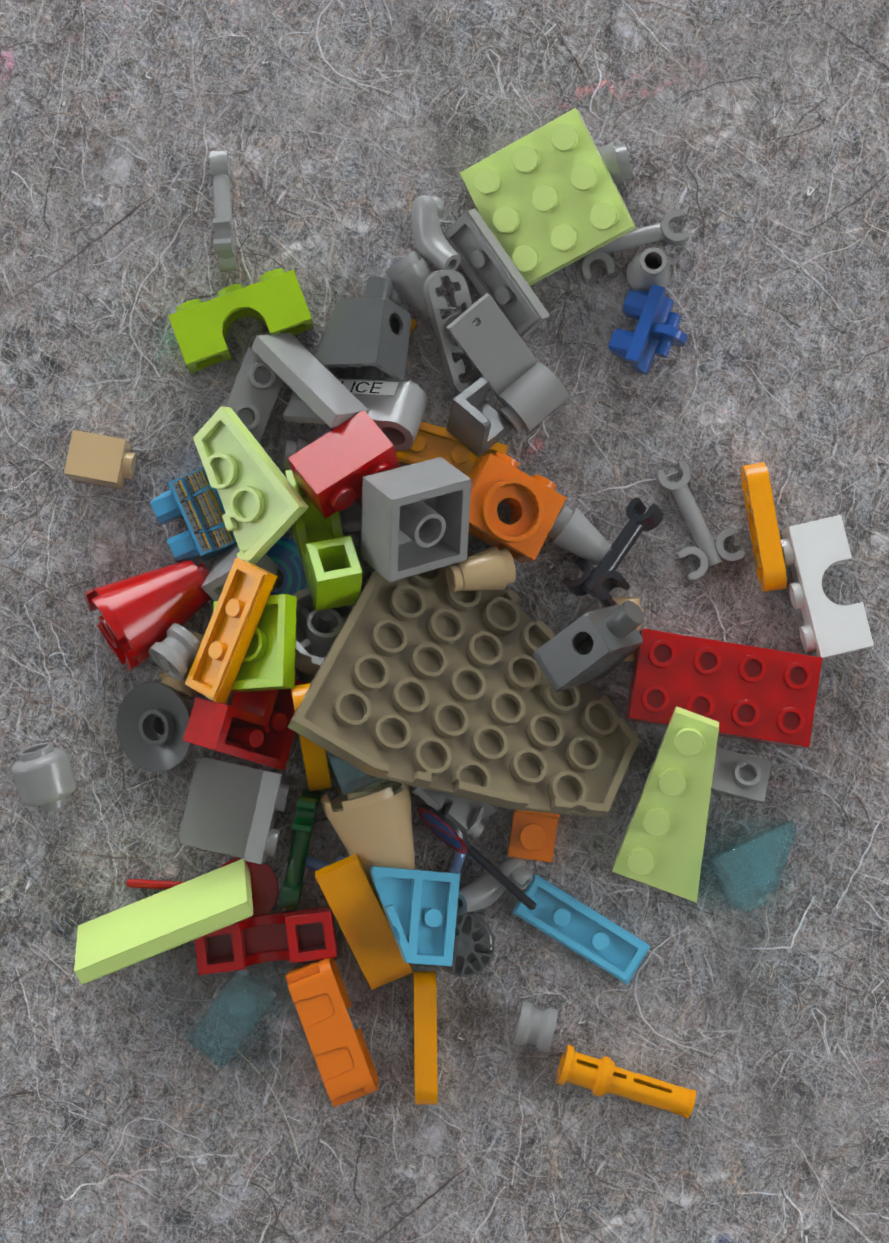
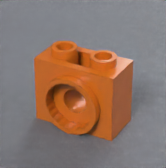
M496 452L495 455L492 453L484 455L477 459L468 476L471 479L468 533L490 546H496L498 549L507 548L513 559L520 563L535 561L567 497L555 491L557 486L551 480L537 474H533L531 477L519 470V463L512 457L500 452ZM501 501L505 502L511 510V519L508 524L503 523L497 515V507Z

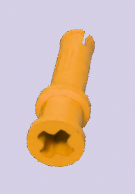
M569 1044L563 1050L556 1073L555 1083L563 1086L566 1082L592 1090V1095L597 1097L610 1093L683 1116L687 1119L692 1113L696 1100V1090L677 1086L615 1066V1061L611 1060L610 1057L603 1056L601 1059L582 1054L576 1052L574 1046Z

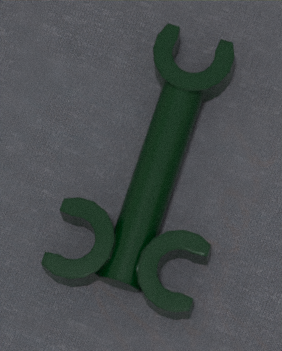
M303 788L301 796L298 797L297 812L292 826V830H294L278 908L297 911V906H299L313 824L315 825L316 812L321 796V791L319 790L309 792V788Z

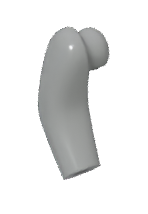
M421 195L414 200L411 207L412 231L417 251L421 257L440 270H456L460 264L461 257L445 238L439 221L443 215L441 212L445 210L444 203L438 196Z
M511 858L495 866L521 890H524L533 879L532 871L525 867L526 862L522 858ZM486 872L473 882L459 889L457 913L465 914L487 908L507 889L489 872Z

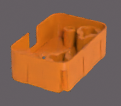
M320 959L289 970V973L285 975L288 988L333 1107L378 1091L379 1078L360 1028L354 1030L347 1012V1008L352 1007L335 959Z

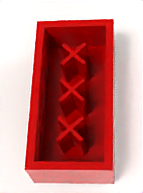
M645 628L640 630L639 633L643 638V642L635 652L624 720L668 727L677 706L718 721V736L798 749L810 747L823 657Z

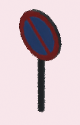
M421 804L417 808V813L421 820L441 841L461 854H469L528 909L534 910L536 908V903L477 849L471 846L463 833L448 818L426 804Z

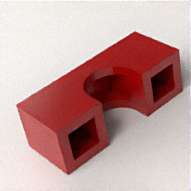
M330 906L254 915L194 940L199 975L243 970L249 965L269 961L290 960V963L335 958L338 954L335 919Z

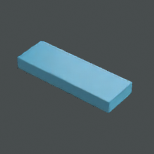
M534 874L524 893L536 903V908L530 910L518 900L512 913L628 985L651 946Z

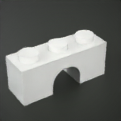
M837 515L790 526L782 532L781 546L785 566L790 565L794 583H789L791 602L795 610L801 609L805 625L799 628L804 651L806 653L811 652L812 656L825 659L874 646L863 602L852 605L835 604L827 598L822 588V577L826 569L830 566L843 564L852 558L842 516Z

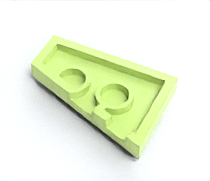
M221 406L193 437L211 488L217 489L226 512L222 515L227 531H233L240 550L236 554L237 558L256 565L309 506L232 408Z

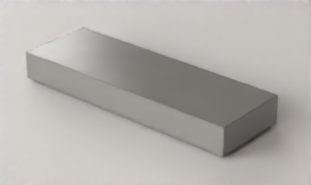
M476 208L467 210L443 233L449 244L460 255L461 261L459 265L481 297L486 293L491 295L522 340L550 317Z
M291 333L256 335L251 349L330 428L341 425L363 410L367 414L369 413V410Z

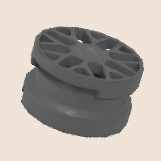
M470 912L465 914L457 913L452 966H440L445 972L456 977H470L480 973L490 963L494 954L495 939L489 925L480 916Z

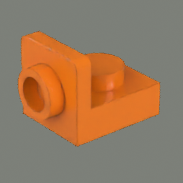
M514 809L507 856L552 863L560 814Z

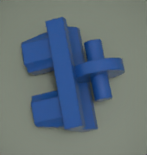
M652 284L649 292L640 290L628 291L623 304V313L626 317L639 320L634 333L616 328L608 345V349L614 356L627 361L635 372L648 375L655 354L667 358L671 345L683 347L688 338V335L678 329L682 316L671 312L674 301L665 295V287Z

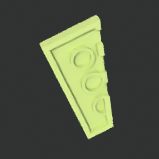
M676 706L613 863L612 872L697 903L719 733L718 721Z

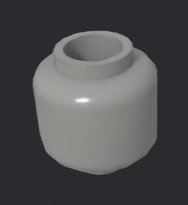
M52 742L40 743L20 751L17 754L19 759L12 765L11 772L22 803L31 807L40 806L41 812H50L67 804L66 797L77 787V781L66 751L62 748L53 747Z

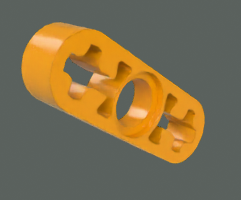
M765 462L742 465L740 472L741 485L761 591L769 592L786 589V569L767 466Z
M311 683L296 685L291 689L295 712ZM299 734L309 792L332 788L325 749Z
M414 971L415 1105H438L436 971Z

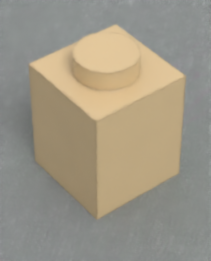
M73 430L64 474L73 481L123 490L125 479L133 478L136 467V453L131 452L132 446L126 439Z

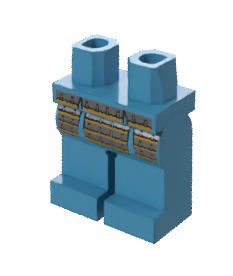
M204 467L187 474L183 478L168 482L171 489L150 501L160 525L182 516L189 530L167 539L177 563L188 559L193 560L200 556L205 562L237 544L233 531H227L222 515L226 512L217 489L211 488Z

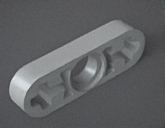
M442 269L434 271L426 278L423 293L448 384L454 392L460 394L470 385L460 382L459 375L465 372L463 359L459 358L453 360L452 353H464L460 346L452 345L448 341L446 327L462 313H449L441 318L440 310L449 308L446 298L444 296H437L435 288L441 286L442 277H444L446 283H454L455 291L449 294L452 307L461 305L462 313L472 306V301L464 277L455 270ZM465 356L468 367L476 369L469 358ZM478 372V375H479V376H478V377H475V378L473 379L472 383H474L476 380H478L480 377H482L479 372Z

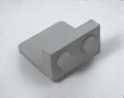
M207 757L199 758L196 761L179 832V841L186 846L244 858V861L257 864L266 863L267 855L275 856L279 841L280 830L273 828L277 811L285 812L289 797L290 785L284 784L286 775Z

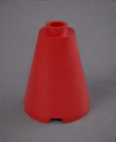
M188 559L93 588L84 593V599L90 613L98 609L101 614L98 617L99 623L96 624L121 664H127L128 671L139 667L150 656L148 652L150 647L155 642H162L167 637L166 631L173 623L182 626L211 599L201 588L209 571L203 563L195 565L193 561Z

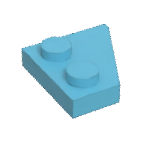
M370 866L371 878L403 961L412 964L452 966L460 874Z

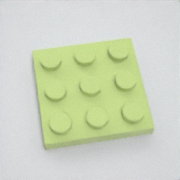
M576 108L460 172L479 214L529 286L636 229L628 209Z

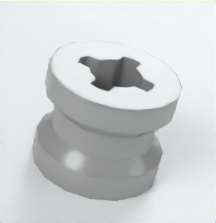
M173 623L166 631L167 637L162 642H155L148 652L153 661L165 673L181 681L188 674V666L194 662L201 642L186 628Z
M523 1000L514 1029L512 1045L522 1047L525 1044L535 1046L538 1052L548 1054L556 1027L558 1009L551 1007L545 1010L537 1009L532 1002Z

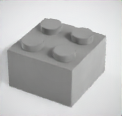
M442 457L364 476L362 487L361 558L389 582L467 560L471 479Z

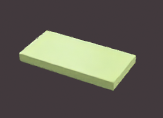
M243 859L78 925L74 972L80 983L86 984L251 917L253 915L251 875L246 861Z

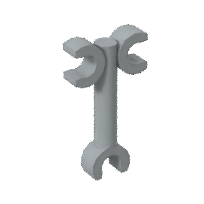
M227 150L209 152L215 216L212 219L215 237L213 240L215 253L217 252L220 272L238 271L235 252L237 246L235 237H233L230 189L231 170Z
M681 209L670 210L664 215L660 223L637 228L583 257L580 271L582 280L586 284L591 283L590 266L593 264H601L605 268L607 278L613 277L615 265L612 258L608 255L610 253L664 240V242L673 246L684 244L689 238L688 231L676 234L669 228L671 222L682 219L683 211Z
M682 460L677 463V468L681 474V479L678 482L669 481L663 469L656 473V481L661 489L672 492L697 547H686L676 555L678 561L688 556L696 558L699 564L698 569L686 576L687 581H695L706 573L707 568H711L721 562L735 563L741 560L746 552L742 549L736 553H729L724 549V540L736 534L734 528H727L721 531L715 538V541L713 540L687 485L691 477L690 467Z

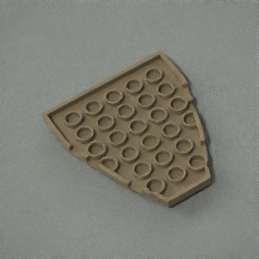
M469 549L467 551V557L476 554ZM446 566L392 582L387 581L373 569L292 717L288 728L370 776L506 809L602 818L608 813L638 745L639 738L630 726L618 717L616 708L606 695L600 698L589 683L555 692L532 653L556 635L541 619L535 623L517 604L521 598L515 591L510 588L507 592L504 590L452 592L446 580Z

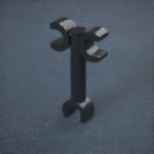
M635 497L630 501L626 509L629 521L596 569L588 560L578 558L575 564L583 572V575L576 580L564 577L562 580L572 594L576 596L589 594L597 598L605 608L618 605L609 595V592L617 587L628 590L630 585L621 573L616 570L641 533L656 528L663 520L664 514L656 504L652 503L645 513L647 508L640 498Z

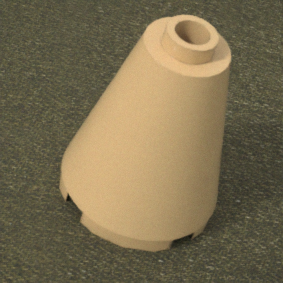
M369 776L338 787L339 797L331 801L328 794L322 796L320 802L323 811L350 856L358 854L375 891L376 888L370 875V866L415 869L410 785Z

